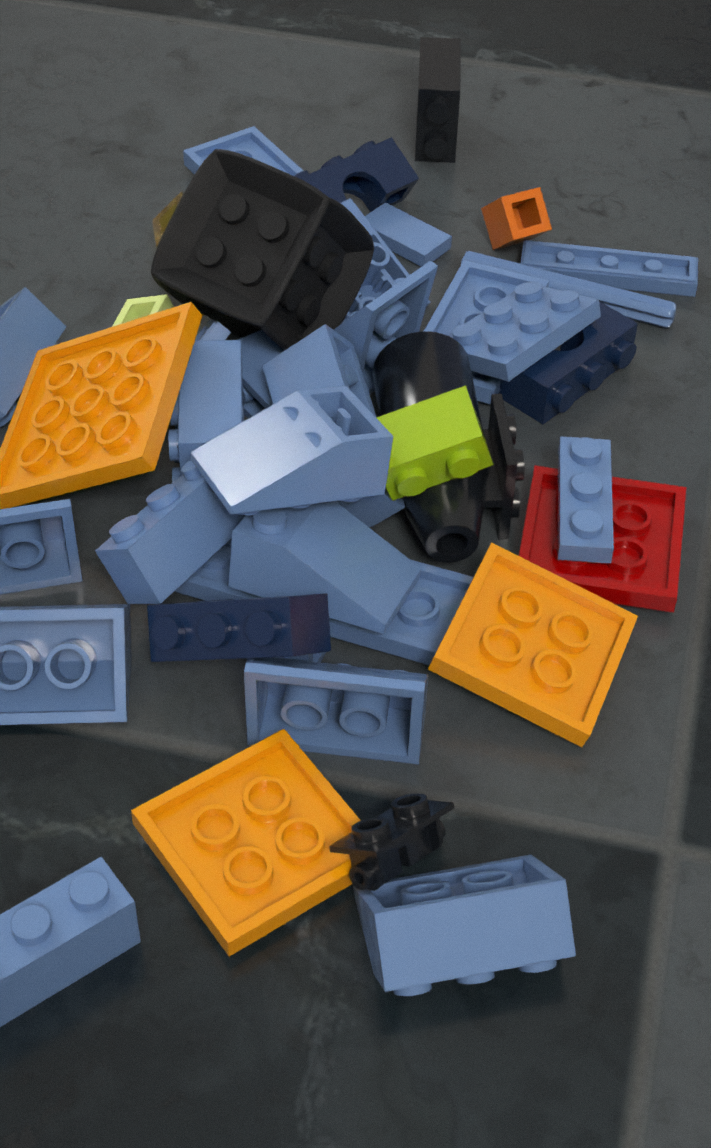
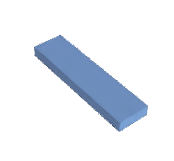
M523 240L521 264L624 290L691 297L696 295L698 286V258Z

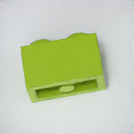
M466 385L376 417L393 435L386 489L392 501L405 496L421 494L427 488L456 478L472 476L478 470L494 465Z

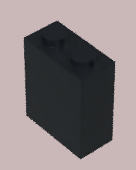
M420 37L415 161L455 163L460 104L461 39Z

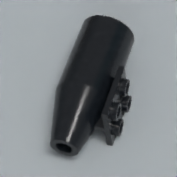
M423 331L410 333L393 340L379 353L373 366V380L379 416L466 385L494 464L478 470L472 476L456 478L427 488L424 492L415 496L402 497L405 504L403 510L428 555L440 562H458L471 556L478 547L484 508H492L498 540L509 539L511 518L519 517L520 498L515 483L516 481H523L525 465L523 451L521 449L514 450L513 446L516 443L515 416L513 414L506 415L502 394H492L488 429H483L469 358L465 349L455 339L442 333Z

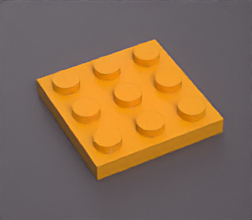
M491 542L428 670L583 747L592 733L638 616Z
M285 729L276 732L131 810L133 825L229 957L352 885L349 877V871L352 868L349 854L330 852L329 846L352 832L351 827L361 820Z

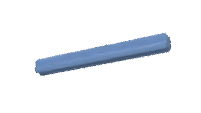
M467 251L461 261V264L464 260L549 280V288L561 291L572 290L576 291L579 295L599 299L601 303L631 320L669 328L675 318L676 304L672 301L473 251Z

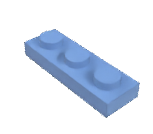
M560 436L558 447V560L611 564L614 551L611 440Z

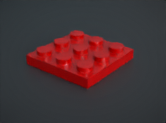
M534 465L519 556L613 604L674 613L678 596L687 487L612 476L614 551L611 564L558 560V469Z

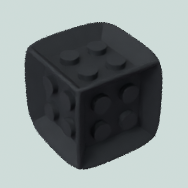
M215 149L194 174L167 224L153 258L151 275L163 290L180 303L192 302L202 315L208 316L211 320L218 321L231 333L243 338L263 330L278 346L286 350L324 324L333 330L342 324L367 275L373 257L374 242L366 228L345 206L329 198L309 183L243 154Z

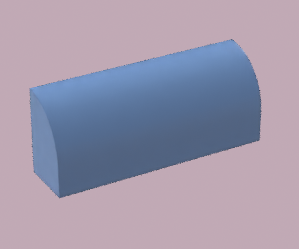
M326 324L262 365L273 404L297 390L347 386L376 417L354 344ZM386 488L385 495L362 497L361 500L356 502L336 501L369 528L405 508L403 498L392 501Z

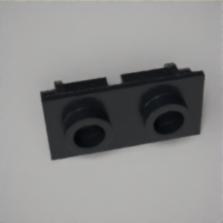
M420 793L398 797L391 802V808L384 813L355 823L351 827L352 832L329 846L330 852L349 854L352 865L349 877L352 884L359 890L375 891L403 872L401 865L412 866L441 847L446 831L439 818L454 809V803L427 800V796Z

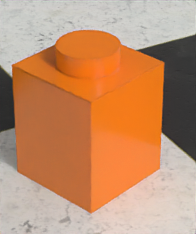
M540 187L500 197L481 208L493 250L522 243L523 240H532L552 230Z

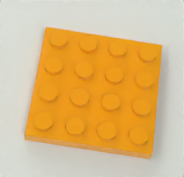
M192 302L37 350L0 448V509L21 506L155 471L203 316Z

